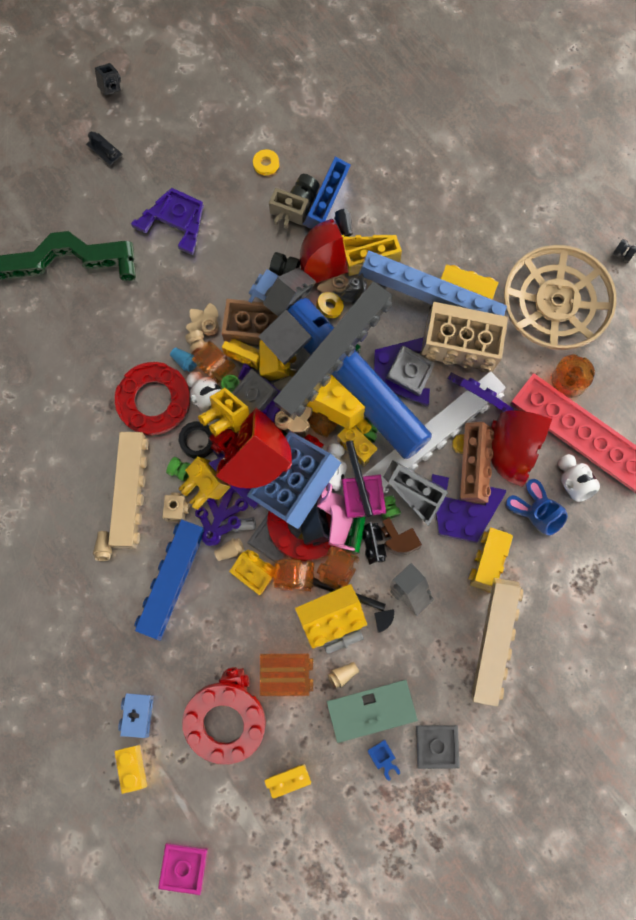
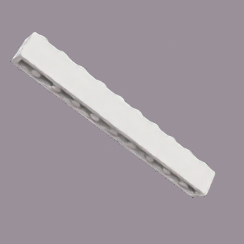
M491 371L478 381L481 384L480 388L486 390L488 387L497 393L496 397L500 400L505 396L503 393L506 387ZM467 390L424 425L432 433V437L417 454L409 459H403L396 450H393L363 476L381 474L384 495L389 492L388 488L391 485L383 476L392 460L415 471L419 467L417 464L420 461H427L433 455L432 452L436 448L440 450L448 443L446 440L451 436L455 438L462 431L461 428L465 423L474 422L476 420L475 416L488 411L490 403Z

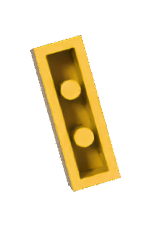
M447 264L441 277L444 281L489 299H493L499 283L491 277H483L473 271H465L456 265L450 266Z

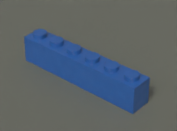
M182 519L180 524H176L173 531L175 536L166 547L167 555L165 560H161L158 566L159 574L151 583L150 589L152 591L143 602L142 608L144 610L142 615H139L135 621L136 632L161 641L201 544L202 534L205 531L203 527Z

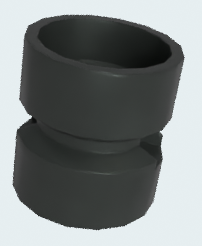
M303 173L297 179L290 193L309 199L310 205L313 196L316 195L320 188V184L314 177Z
M275 252L271 259L269 270L281 276L300 268V259L291 256L287 258L285 254Z

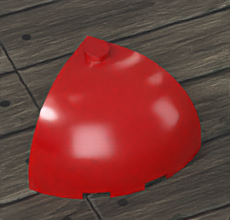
M333 219L326 220L313 227L305 236L301 245V270L313 278L316 283L349 272L343 237L337 224H334Z
M255 408L241 424L238 437H232L225 449L227 453L224 459H220L215 476L225 483L239 488H257L274 481L283 471L286 472L290 469L292 465L290 445L275 423Z
M510 410L502 412L497 420L493 419L490 426L494 431V439L492 440L493 457L491 462L495 470L505 480L520 487L525 485L529 478L528 472L534 468L539 454H537V451L541 449L552 422L551 418L527 411Z

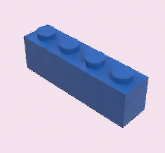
M337 157L334 158L303 225L312 229L319 223L326 221L351 164Z

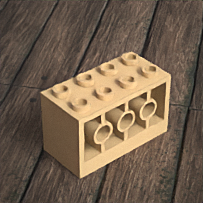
M433 302L426 320L420 355L430 361H442L446 365L457 364L466 369L476 368L481 372H493L502 359L508 317Z

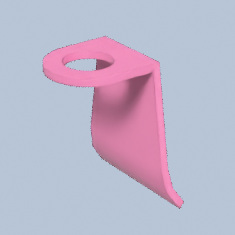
M328 483L318 498L317 507L332 515L330 507L333 505L345 507L344 496L331 492L332 484Z
M339 505L331 506L332 520L329 545L355 550V548L345 545L353 518L347 519L345 507Z

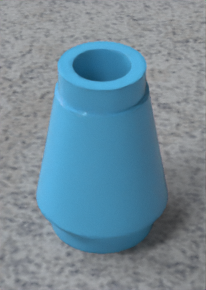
M177 347L170 353V357L184 371L191 372L198 364L195 355Z

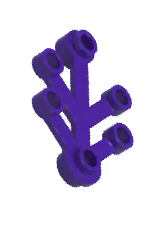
M232 487L224 494L219 507L215 499L208 498L206 500L214 517L212 525L207 517L208 511L204 507H200L199 510L196 509L195 516L201 520L205 530L202 534V541L208 546L217 545L221 541V535L232 529H238L241 526V520L237 516L232 515L239 511H245L248 508V503L244 498H238L235 501V505L227 509L233 493L236 492ZM229 518L228 523L220 527L221 522ZM237 520L236 524L232 525L233 521Z

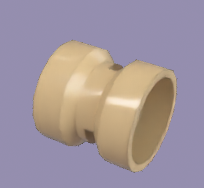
M201 330L192 331L185 336L187 343L190 344L189 349L192 355H200L208 351L209 348L203 340L204 334Z

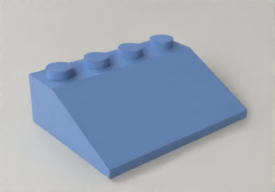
M289 431L286 439L292 453L290 469L286 472L283 471L271 483L262 487L252 488L247 496L299 529L341 462L329 452Z

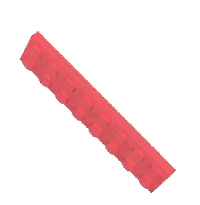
M533 373L510 404L520 411L532 412L551 418L552 422L549 432L636 493V445Z

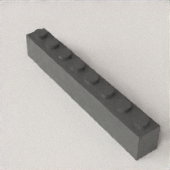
M373 281L273 400L275 406L293 420L297 416L300 417L306 410L305 406L307 403L314 401L317 397V391L329 383L332 373L340 370L343 365L342 361L354 353L357 343L364 341L368 335L367 331L378 324L382 313L389 311L393 304L392 294Z

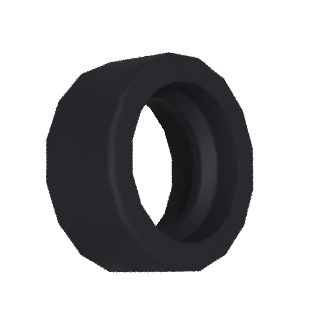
M200 421L190 422L179 433L178 441L180 447L187 456L196 459L197 456L205 458L213 452L212 442L208 439V444L205 448L194 451L187 446L186 439L188 434L194 430L204 431L208 438L212 435L208 424L203 426Z

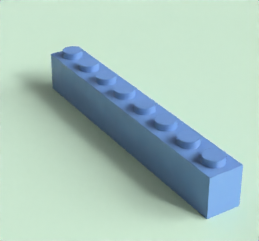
M369 250L358 274L360 276L363 273V277L429 304L438 302L504 316L507 305Z

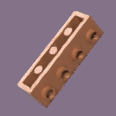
M484 422L465 423L460 498L471 503H488L491 494L489 483L492 476L491 459L493 457L492 440L494 439V431L492 427Z

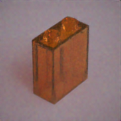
M260 654V696H310V692L314 691V681L310 679V671H313V658H310L309 654Z

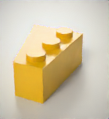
M342 235L349 276L359 274L368 250L394 261H401L402 250L396 235H373V237H361V235L344 237Z
M331 375L329 383L325 387L322 386L317 391L318 395L315 400L309 401L306 406L311 407L312 411L320 412L327 416L329 420L350 430L364 419L365 406Z
M492 527L487 532H483L480 540L483 543L482 548L477 550L474 561H477L475 569L471 568L468 579L471 580L470 586L491 593L493 579L499 578L500 574L504 571L503 565L508 556L513 535Z

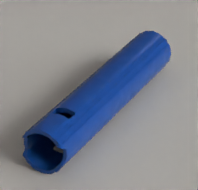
M304 298L297 301L287 311L313 337L303 347L312 355L334 329V326L309 299ZM355 350L350 357L347 356L342 361L343 365L340 370L334 371L332 375L365 406L364 415L401 457L403 459L413 457L431 440L432 433Z

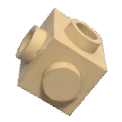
M181 493L165 495L162 518L166 522L185 520L186 514L189 513L190 503L187 502L185 496H182Z

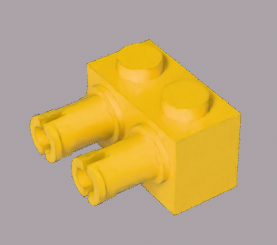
M259 340L260 376L273 381L289 375L293 377L297 373L295 369L290 368V363H294L297 357L294 356L286 364H283L262 340Z
M224 388L210 396L211 408L198 415V419L203 426L217 418L220 419L209 425L210 431L215 436L228 428L236 433L241 429V424L249 416V409L247 405Z
M198 456L185 470L189 477L178 488L183 495L188 496L196 486L199 487L200 491L189 501L190 504H193L192 507L197 510L200 509L208 498L219 500L231 488L229 484L215 476L216 471L210 466V460Z

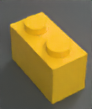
M140 745L114 751L121 793L124 794L146 788L147 782Z

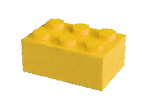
M351 584L295 608L312 649L367 626L360 601Z

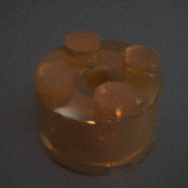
M210 340L192 358V361L211 379H214L217 384L221 383L223 377L236 367Z
M575 354L568 355L562 358L551 375L552 385L568 398L578 397L593 382L595 369L587 358H582Z
M331 546L327 552L328 558L325 563L320 564L317 574H319L320 582L337 590L349 584L356 571L353 566L355 563H359L360 558L343 548Z
M294 559L275 560L274 588L282 591H292L293 588L301 592H311L315 563L307 561V564H303L301 560Z

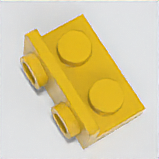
M231 339L230 343L224 341L222 345L224 356L243 364L245 363L258 370L260 366L259 349L235 339Z
M355 426L350 430L344 428L337 435V442L348 452L346 442L353 440L359 464L365 467L369 463L370 457L377 451V447Z
M246 550L241 553L229 571L259 596L263 594L271 580L278 574L273 565L264 562L252 550Z
M305 763L264 780L273 799L311 784Z

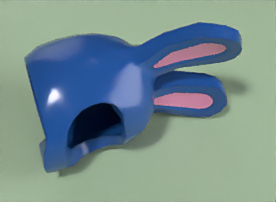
M531 479L526 484L528 493L535 501L532 505H529L517 496L512 495L508 497L506 501L507 508L516 514L529 518L534 527L544 535L550 536L557 533L567 521L566 509L547 497L543 485L537 479Z

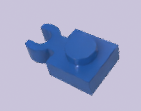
M385 740L367 750L377 769L384 767V775L388 781L391 780L388 775L389 770L394 769L398 775L400 774L399 768L391 763L396 758Z

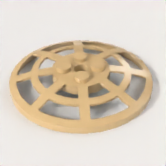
M551 245L535 249L517 261L505 283L504 304L507 305L506 312L510 321L525 338L545 348L569 350L591 343L605 331L615 314L616 290L609 272L595 257L578 248L565 245ZM560 254L558 265H547L537 269L532 262V259L542 255ZM570 255L583 260L594 270L585 276L578 270L566 266L567 256ZM523 265H526L531 274L524 281L521 290L510 288L515 274ZM557 271L556 279L545 281L541 276L542 273ZM565 272L574 275L580 281L574 285L564 280ZM599 275L607 288L609 302H597L596 292L591 281ZM533 279L540 286L537 294L526 292L528 285ZM582 288H587L591 302L581 301L579 291ZM509 295L519 298L520 309L525 319L518 323L510 310ZM560 297L563 303L557 304L553 298ZM525 300L535 302L538 311L529 315ZM578 309H590L587 318L582 323L574 316ZM596 310H608L603 324L596 333L593 334L586 328L593 319ZM543 316L551 321L550 330L540 326L535 321ZM567 320L575 327L567 331H558L559 322ZM531 325L538 331L550 335V343L534 338L523 328ZM580 332L587 338L573 345H558V336H569Z

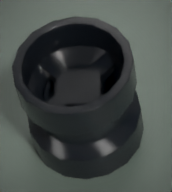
M622 239L613 255L616 257L620 256L624 262L629 263L636 253V246L630 245L627 240Z

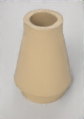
M107 531L97 532V539L93 550L94 559L97 561H108L110 556H112V549L109 546V532Z
M232 538L215 550L214 553L217 560L221 561L238 557L245 549L240 538Z
M351 662L331 670L328 678L335 689L338 687L342 688L355 674L359 673L356 664Z

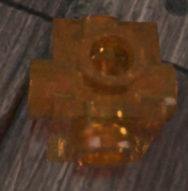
M313 411L312 415L307 419L310 428L316 434L326 438L337 426V423L329 420L327 416L320 412L316 413Z

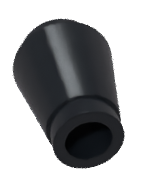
M340 209L336 211L334 219L341 234L344 237L353 235L352 218L349 210Z

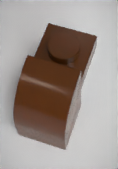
M390 518L382 521L383 527L380 529L384 537L389 538L384 543L385 548L395 555H407L421 548L422 544L413 528L398 534Z

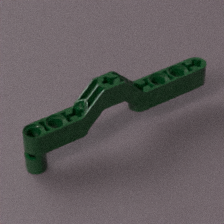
M63 231L50 233L32 252L0 255V280L42 275L45 273V268L55 257L75 255L82 260L84 268L95 269L119 266V278L121 280L131 281L136 278L135 263L133 262L134 248L133 243L130 241L87 245L71 232Z

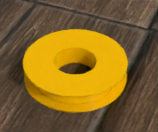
M269 149L257 152L253 157L255 171L261 175L275 173L279 168L278 155ZM265 159L271 161L267 166L261 164Z
M332 292L322 293L316 301L317 309L327 318L338 317L344 308L341 298ZM326 302H331L334 308H329Z

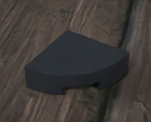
M394 609L374 613L378 633L385 631L391 625L394 619Z

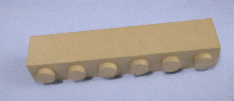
M120 432L109 535V546L112 548L136 549V545L140 542L138 525H141L142 514L139 512L140 506L143 505L144 501L141 490L145 486L143 468L147 466L145 450H148L149 445L148 439H146L143 432Z
M499 578L493 579L472 689L473 702L498 706L499 700L503 699L504 687H502L503 680L507 679L508 668L505 667L506 662L511 659L512 649L509 647L510 642L514 641L516 633L513 626L514 621L519 619L518 601H522L523 589H521L519 582Z

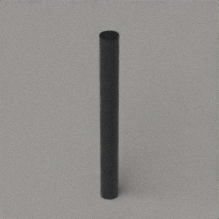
M353 440L347 441L346 447L365 517L373 516L355 446Z
M311 577L309 584L329 592L341 588ZM356 593L360 603L384 611L385 603Z

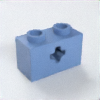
M126 694L125 698H122L121 710L124 711L123 719L119 720L118 730L121 731L120 736L149 737L154 695ZM136 712L139 714V718L132 717V713Z

